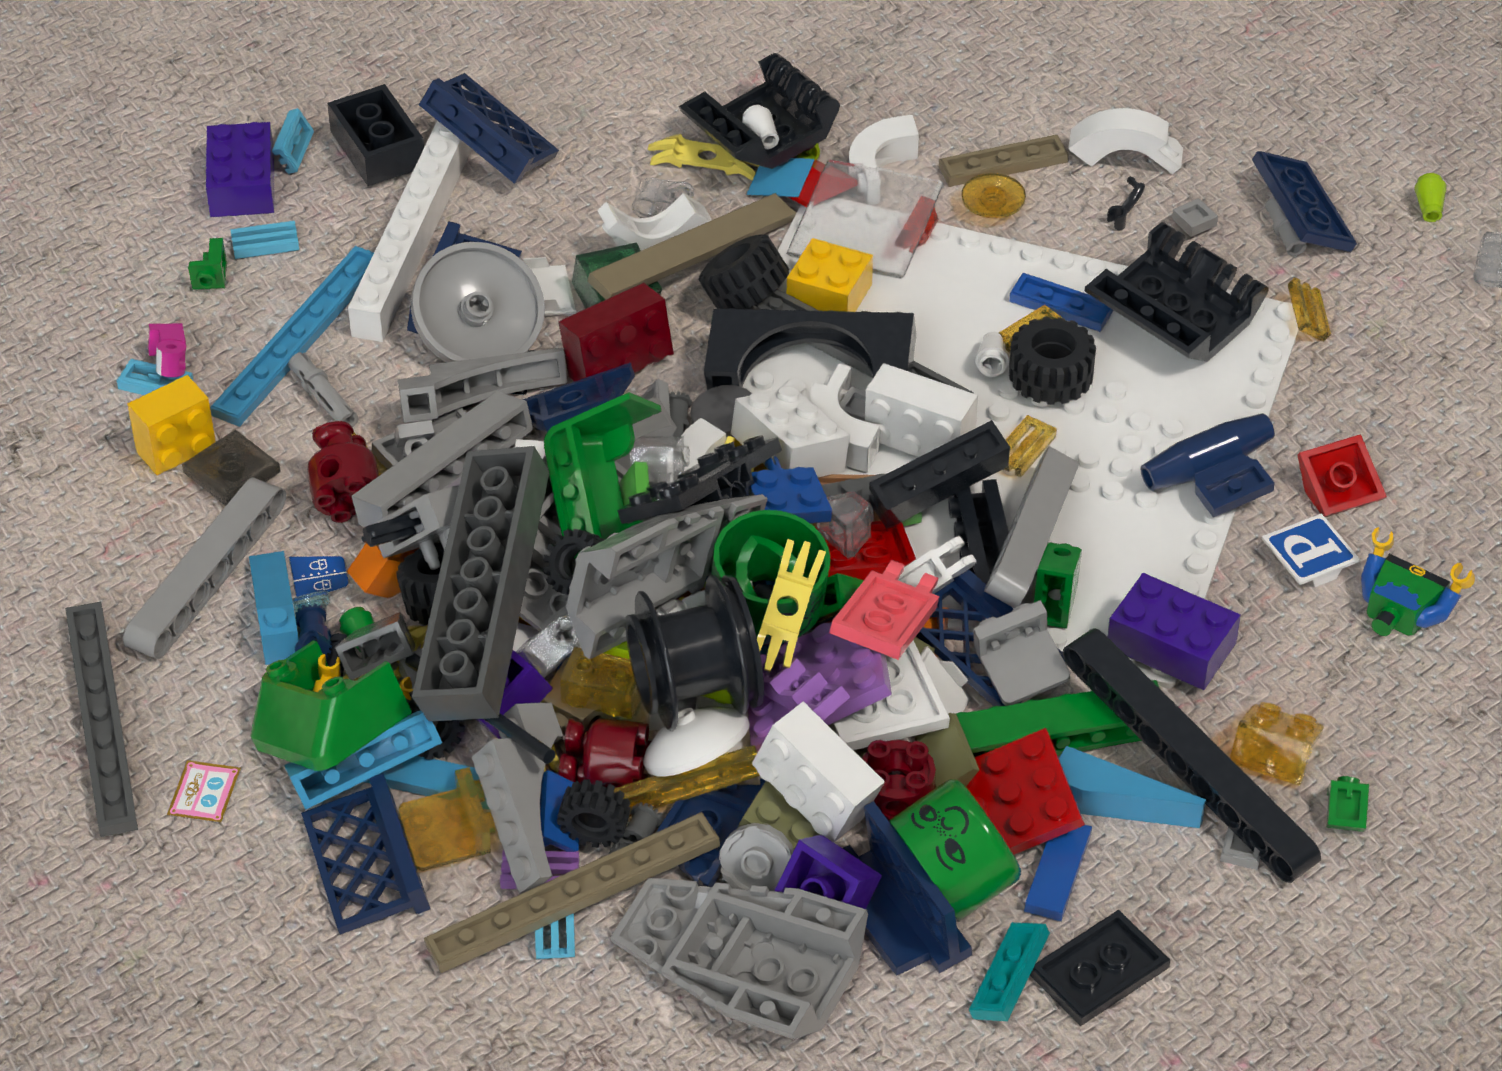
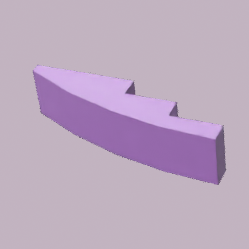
M777 656L770 672L764 670L765 662L762 664L764 695L789 710H793L804 701L824 721L850 698L841 685L828 684L820 672L806 670L797 658H792L790 668L783 667L784 657Z

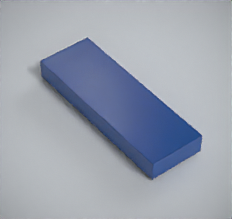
M1022 273L1010 292L1009 302L1054 317L1065 318L1064 320L1066 321L1072 320L1077 322L1078 325L1099 332L1102 331L1113 312V309L1089 294L1026 273Z
M1084 825L1046 842L1025 902L1024 912L1062 922L1091 837L1092 826Z

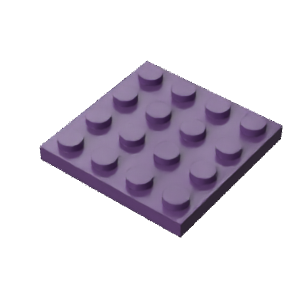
M832 622L823 623L812 632L798 638L793 653V658H797L806 670L820 672L828 684L841 685L850 696L845 703L824 720L827 725L892 695L886 655L830 634ZM788 642L780 647L777 656L784 657ZM760 655L762 664L766 660V655ZM764 695L761 707L753 708L749 705L748 709L750 743L755 755H757L772 725L791 711Z

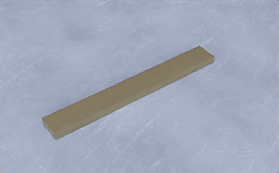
M774 193L595 270L589 274L587 282L601 296L609 299L639 284L645 283L650 285L709 259L744 238L765 234L793 221L796 212Z
M702 812L431 934L424 938L425 946L440 973H444L639 884L648 878H652L720 847L719 837Z

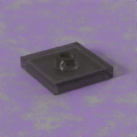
M236 429L182 464L184 474L225 506L249 478L254 477L266 482L281 472L280 463Z

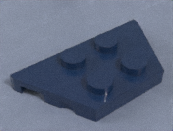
M627 363L522 400L527 401L532 427L548 432L551 427L623 395L634 379L635 374L631 363Z
M722 779L717 782H704L700 780L692 787L688 784L684 787L657 832L702 812L719 837L720 847L678 865L692 881H697L698 886L713 887L722 868L719 860L720 850L729 834L737 829L766 780L760 779V785H737V779Z

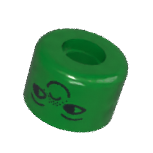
M759 510L737 517L721 531L714 546L711 575H716L720 580L724 575H732L737 580L748 605L756 637L759 634L770 599L759 598L750 581L752 583L759 580L776 581L787 539L794 541L787 571L791 573L804 541L811 543L803 577L806 578L809 577L819 549L826 551L810 595L798 638L815 625L824 606L830 568V552L827 543L812 524L801 517L783 511ZM789 597L777 601V609L782 615L792 616L798 611L797 603ZM766 635L763 644H769L772 636Z
M949 779L889 820L930 879L953 907L958 922L1020 879L1021 868L1014 854L980 804L959 780Z

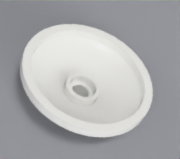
M707 706L694 710L692 708L683 709L678 712L676 729L669 731L664 726L650 743L643 759L644 766L647 772L654 776H671L698 768L734 747L748 732L749 720L746 714L742 715L736 709L730 707Z

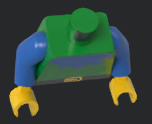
M1380 528L1374 529L1372 532V542L1375 548L1373 554H1368L1361 575L1362 596L1368 603L1367 615L1373 619L1371 623L1372 629L1381 636H1388L1393 629L1410 636L1414 635L1421 628H1428L1446 621L1462 596L1459 594L1461 589L1470 588L1474 584L1475 575L1473 571L1470 570L1466 578L1457 579L1463 570L1462 563L1455 564L1450 571L1453 580L1450 586V581L1390 553L1384 558V552L1391 549L1394 545L1392 531L1390 532L1387 542L1380 543L1376 540L1379 536Z

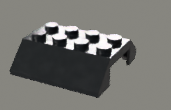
M773 53L758 61L765 82L722 106L707 92H703L679 106L680 111L735 159L770 169L786 164L789 159L803 151L814 148L817 143L826 139L840 108V103L827 91L822 90L818 84L798 68H793L791 63L778 53ZM753 105H761L769 109L772 114L779 141L771 149H765L762 139L742 123L744 112Z
M1161 222L1149 232L1147 251L1118 276L1105 269L1085 286L1084 291L1187 358L1208 362L1250 325L1267 296L1269 287L1258 280H1253V277L1246 273L1242 275L1231 294L1226 291L1235 277L1237 267L1231 263L1227 264L1226 260L1207 248H1201V245L1195 241L1187 245L1178 262L1175 260V257L1185 241V235L1179 231L1177 232L1165 222Z

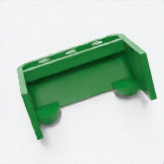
M628 392L563 421L548 430L544 438V450L562 536H564L563 531L567 529L572 531L573 529H579L598 535L606 540L613 533H620L631 526L644 522L634 521L629 524H621L617 510L624 507L615 461L628 455L634 446L635 435L632 425L662 412L659 404Z
M311 641L284 660L271 663L267 666L266 672L261 679L250 733L256 749L315 771L326 770L339 764L412 713L389 662L384 661L356 681L343 679L342 677L331 678L323 683L322 689L318 692H314L313 688L316 680H320L318 659L323 653L317 641Z

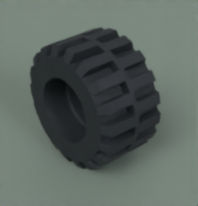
M759 234L744 238L717 254L702 270L698 280L717 309H750L767 299L783 284L789 275V267L769 236Z
M1043 317V320L1033 319L1029 321V325L1023 324L1020 326L1019 332H1015L1012 336L1009 379L1013 382L1014 389L1021 391V395L1025 398L1031 397L1034 402L1040 403L1044 401L1048 405H1054L1055 402H1060L1061 404L1069 403V399L1077 400L1081 398V393L1086 394L1093 382L1096 345H1094L1095 340L1093 336L1088 335V330L1084 326L1078 327L1077 322L1072 320L1069 322L1064 321L1065 318L1057 317V319H1051L1050 317Z
M441 542L434 543L439 555L438 559L442 565L444 548ZM420 548L404 558V561L399 564L396 573L407 615L414 622L419 621V624L428 625L441 566L438 569L431 570Z

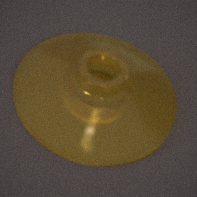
M986 173L975 176L967 181L962 189V201L965 207L972 213L986 218L1011 216L1024 206L1026 199L1025 189L1020 182L1010 176L998 173Z

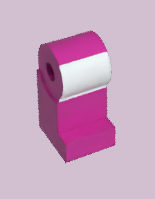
M182 323L149 324L148 353L149 356H156V372L161 376L179 377L185 374L186 340Z

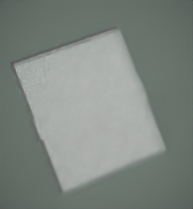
M829 159L825 164L786 254L791 257L800 258L810 240L814 238L873 255L874 274L902 279L907 272L944 183L936 179L894 172L891 169L872 168Z

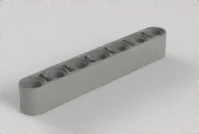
M1051 446L1047 447L1034 470L984 592L1013 608L1021 604L1032 583L1080 464L1078 461Z
M254 477L249 478L129 622L123 636L124 646L155 659H161L281 513L286 501L285 489Z

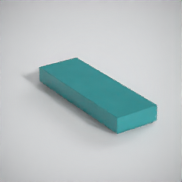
M1011 923L969 1008L973 1019L1009 1020L1050 935L1046 924Z

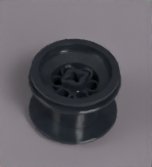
M709 575L705 585L706 605L659 616L649 596L644 591H638L635 597V614L626 616L627 647L638 693L646 712L649 715L658 712L663 725L669 731H674L678 724L677 701L727 690L730 694L732 706L742 715L746 714L749 705L757 708L763 704L764 678L757 637L744 594L737 580L732 575H724L721 580L716 575Z

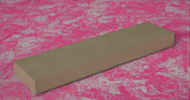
M1052 135L939 159V169L948 186L952 187L1068 163L1069 154L1059 136Z

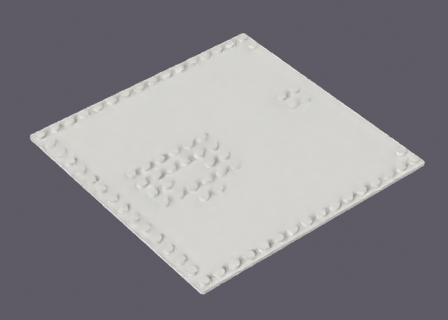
M836 199L811 210L803 205L800 206L778 249L781 257L789 267V274L812 238L873 255L872 286L856 312L914 313L916 326L914 361L978 395L976 428L992 420L1010 446L1008 467L983 479L997 480L1004 514L1015 518L1034 470L1048 446L1080 463L1051 535L1082 549L1078 586L1068 627L1066 629L1047 625V630L1057 648L1063 652L1064 647L1093 628L1099 629L1107 636L1109 618L1142 573H1146L1206 599L1237 508L1213 518L1195 494L1194 481L1151 491L1143 481L1140 467L1173 444L1223 422L1261 413L1269 417L1305 315V308L1303 306L1265 298L1250 325L1208 362L1187 358L1113 310L1101 332L1085 327L1088 330V335L1093 336L1095 340L1094 345H1096L1093 382L1087 393H1081V398L1077 400L1069 399V403L1065 404L1055 402L1054 405H1048L1044 401L1037 403L1033 401V398H1025L1021 395V391L1014 389L1013 382L1009 379V365L1001 375L987 377L980 372L975 363L985 334L997 332L1002 336L1010 363L1012 336L1015 332H1019L1020 326L1023 324L1029 325V321L1033 319L1043 320V317L1057 319V317L1009 302L1010 292L1022 273H1026L1086 293L1084 291L1085 286L1105 269L1118 276L1128 266ZM787 278L783 282V284L778 288L779 290L785 293L787 288ZM1227 289L1226 292L1231 294L1232 290ZM808 343L796 344L777 350L762 359L748 374L743 388L748 389L751 393H763L777 390L783 386H793L810 401L813 383L816 382L824 385L827 375H833L838 363L847 364ZM851 367V386L866 391L873 378ZM879 444V450L868 472L845 466L844 472L835 474H886L915 460L918 456ZM1257 450L1249 454L1248 457L1254 459ZM982 480L970 486L971 494L982 493ZM948 498L921 511V523L904 526L916 559L932 548L936 550L954 538L953 534L944 531L945 527L953 519L949 516ZM959 550L941 559L946 568L960 560ZM1037 572L1021 604L1034 603ZM1059 589L1051 590L1048 593L1050 598L1060 600L1061 594ZM950 595L942 600V607L961 610V605ZM948 619V630L962 631V620ZM968 620L969 632H973V628L977 627L980 622ZM1129 658L1151 681L1157 680L1160 687L1173 688L1175 686L1177 678Z

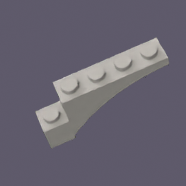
M563 348L430 364V375L397 379L404 423L438 419V416L485 400L496 391L510 394L567 383Z
M552 703L515 704L504 714L505 717L550 748L563 736ZM499 731L502 739H492L475 753L472 759L487 800V805L491 811L499 840L502 843L511 875L514 878L518 893L522 894L542 885L552 877L545 853L540 818L541 782L546 763Z

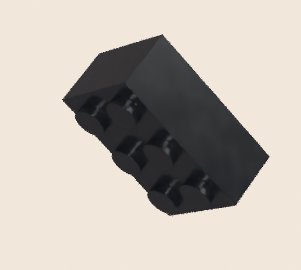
M385 84L327 103L330 131L367 186L413 172L424 149V140Z

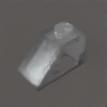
M856 491L827 497L832 508L831 522L817 523V530L847 558L854 557L871 537V522L874 520L871 504Z

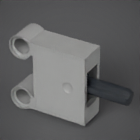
M459 485L427 493L372 525L365 526L362 529L363 536L361 537L363 543H367L370 547L378 545L383 558L420 548L430 569L440 568L441 563L438 559L439 555L434 543L441 542L445 551Z

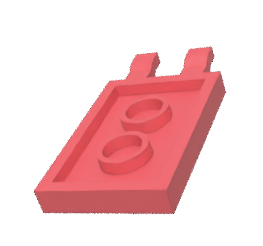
M891 560L883 574L875 571L869 573L833 619L829 633L899 660L937 608L939 596L932 594V591L937 585L939 578L925 573L916 587L898 581L905 565Z

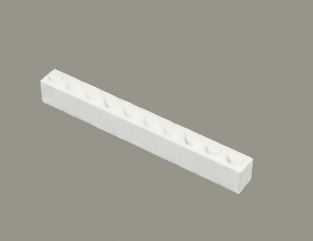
M439 121L436 122L349 304L351 337L379 342L384 341L472 151V148Z

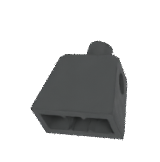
M399 612L355 630L336 645L335 649L349 679L353 680L367 674L384 661L391 664L413 655L415 643L402 614ZM356 646H358L361 651V659L358 657L355 651Z

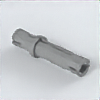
M299 352L293 355L289 360L288 366L300 378L304 390L316 397L317 401L331 415L334 421H344L354 427L358 422V415L348 406L335 388L331 386L327 374L322 369L316 368L306 353L303 352L302 354Z

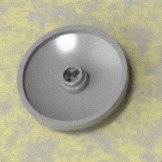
M464 242L439 251L424 265L413 287L411 314L415 328L424 344L443 361L453 362L528 352L541 331L544 321L545 304L543 292L536 276L519 257L497 245L484 242Z

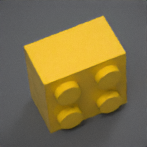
M812 238L787 277L786 294L819 311L856 312L872 286L873 255Z
M188 375L127 403L136 452L156 475L216 447L209 398Z

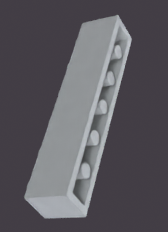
M496 391L353 494L352 500L359 525L363 527L372 525L427 493L459 485L467 451L509 448L516 443V439H521L530 433L533 427L527 401Z

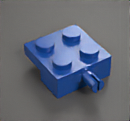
M773 456V460L771 457L764 462L767 470L751 472L754 484L749 486V496L763 494L768 498L765 510L791 513L809 523L831 522L832 508L813 467L782 469L779 459Z

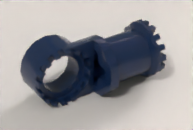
M314 603L313 607H311V604H308V607L303 605L302 609L299 608L298 612H295L296 625L301 629L299 641L295 645V652L314 640L317 641L322 653L328 659L327 653L331 654L329 648L332 649V645H330L332 644L330 641L332 635L330 629L325 625L326 610L322 605L317 606L316 603Z

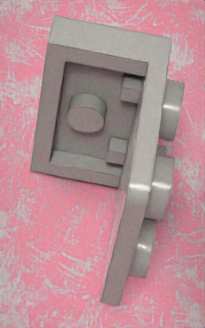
M1041 600L1032 604H1021L1014 608L1011 613L999 618H987L977 627L973 628L974 649L1004 705L1019 703L1069 681L1070 671L1047 630V611Z

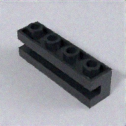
M991 420L870 482L869 490L872 494L869 495V503L885 528L888 529L1008 467L1010 446Z
M996 479L982 480V493L971 494L970 487L954 494V497L948 498L950 518H956V522H954V538L960 536L964 541V545L959 549V558L973 555L977 563L969 570L986 585L1009 532Z

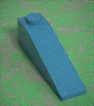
M284 551L249 556L265 665L278 660H284L295 653V645L299 641Z
M420 710L408 715L334 767L315 771L292 762L285 764L284 767L306 810L441 744L442 741L433 721H428Z
M1069 746L1065 747L1059 757L1081 814L1200 828L1202 825L1206 802L1204 798Z

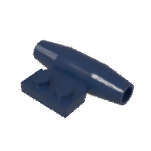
M1264 413L1223 422L1181 440L1141 465V476L1151 491L1194 481L1195 494L1214 518L1274 491L1275 482L1259 461L1248 457L1249 454L1274 438V427L1269 417Z

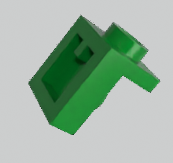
M210 238L209 252H203V261L189 262L188 270L192 289L225 288L227 258L223 238Z
M1349 776L1338 777L1337 781L1331 780L1327 788V796L1329 797L1326 828L1364 832L1367 824L1369 784L1360 783V779Z

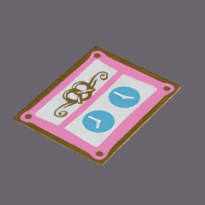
M187 760L167 815L221 823L241 768Z

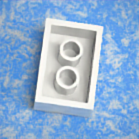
M883 363L866 388L865 421L880 425L879 444L920 457L976 428L978 395Z
M783 386L777 390L763 393L756 392L750 396L735 399L731 435L742 445H744L743 441L763 435L764 440L778 437L782 451L774 456L779 459L782 469L813 467L817 477L845 471L850 435L793 386Z
M804 701L772 725L752 762L759 775L764 780L770 782L784 796L786 802L791 807L796 808L811 823L817 833L834 843L864 818V806L874 801L885 783Z

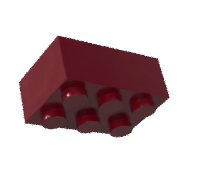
M645 283L558 321L568 377L574 382L627 363H631L635 373L674 355L665 298Z

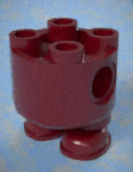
M344 421L325 423L313 430L312 438L320 450L310 458L307 467L313 505L317 511L330 516L331 520L336 523L346 522L353 515H356L352 495L379 476L376 459L372 451L366 447L365 439L360 435L352 436L354 433L353 427Z
M569 719L565 732L566 753H562L560 758L559 775L572 782L578 781L581 785L583 780L590 779L592 785H595L596 780L603 781V787L607 788L611 784L615 786V793L621 790L625 794L624 796H646L648 775L643 774L645 769L643 759L648 746L652 742L648 740L649 724L637 721L599 719L585 733V728L581 722ZM583 755V764L579 766L576 758Z
M875 740L868 745V751L862 759L885 781L874 802L888 821L935 789L936 768L926 744L920 741Z

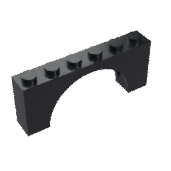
M713 309L704 365L707 390L722 385L743 387L748 374L762 359L777 350L802 343H824L848 350L864 362L873 378L883 363L912 373L916 342L914 313Z

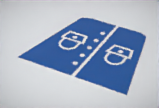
M341 556L289 557L298 603L348 586L345 562Z

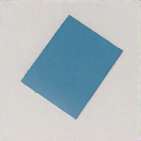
M791 158L786 164L773 169L759 165L746 195L769 196L776 193L778 196L799 197L815 159Z

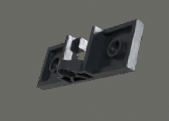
M763 435L743 441L744 445L735 447L734 443L731 442L714 448V452L698 457V464L677 475L678 480L675 482H658L646 487L647 491L630 496L628 498L630 503L617 510L621 524L681 511L694 505L749 496V486L754 484L751 469L782 451L778 437L764 440Z

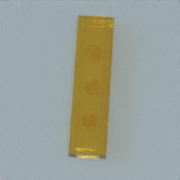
M755 745L723 754L690 771L671 776H653L615 788L614 792L616 793L621 790L625 794L623 799H629V807L631 809L641 802L643 805L648 803V807L653 805V809L660 808L676 801L685 800L759 777L757 769L752 765L758 750Z

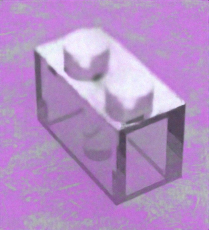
M642 436L634 443L630 451L631 466L634 461L647 462L649 482H674L678 478L677 475L684 472V467H689L690 449L689 446H684V436Z

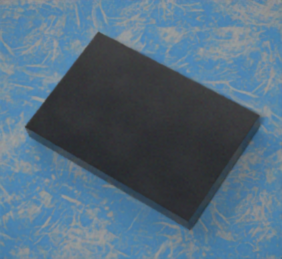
M1117 910L1038 961L1030 976L1082 1026L1170 967L1171 959L1120 910Z

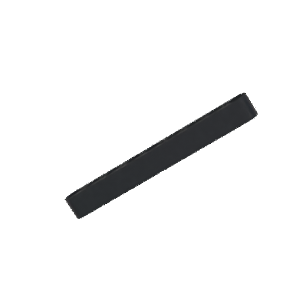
M1093 628L1064 647L1063 657L1068 667L1198 797L1206 799L1205 804L1253 852L1256 847L1260 851V859L1282 881L1292 883L1321 861V853L1316 843L1103 632Z

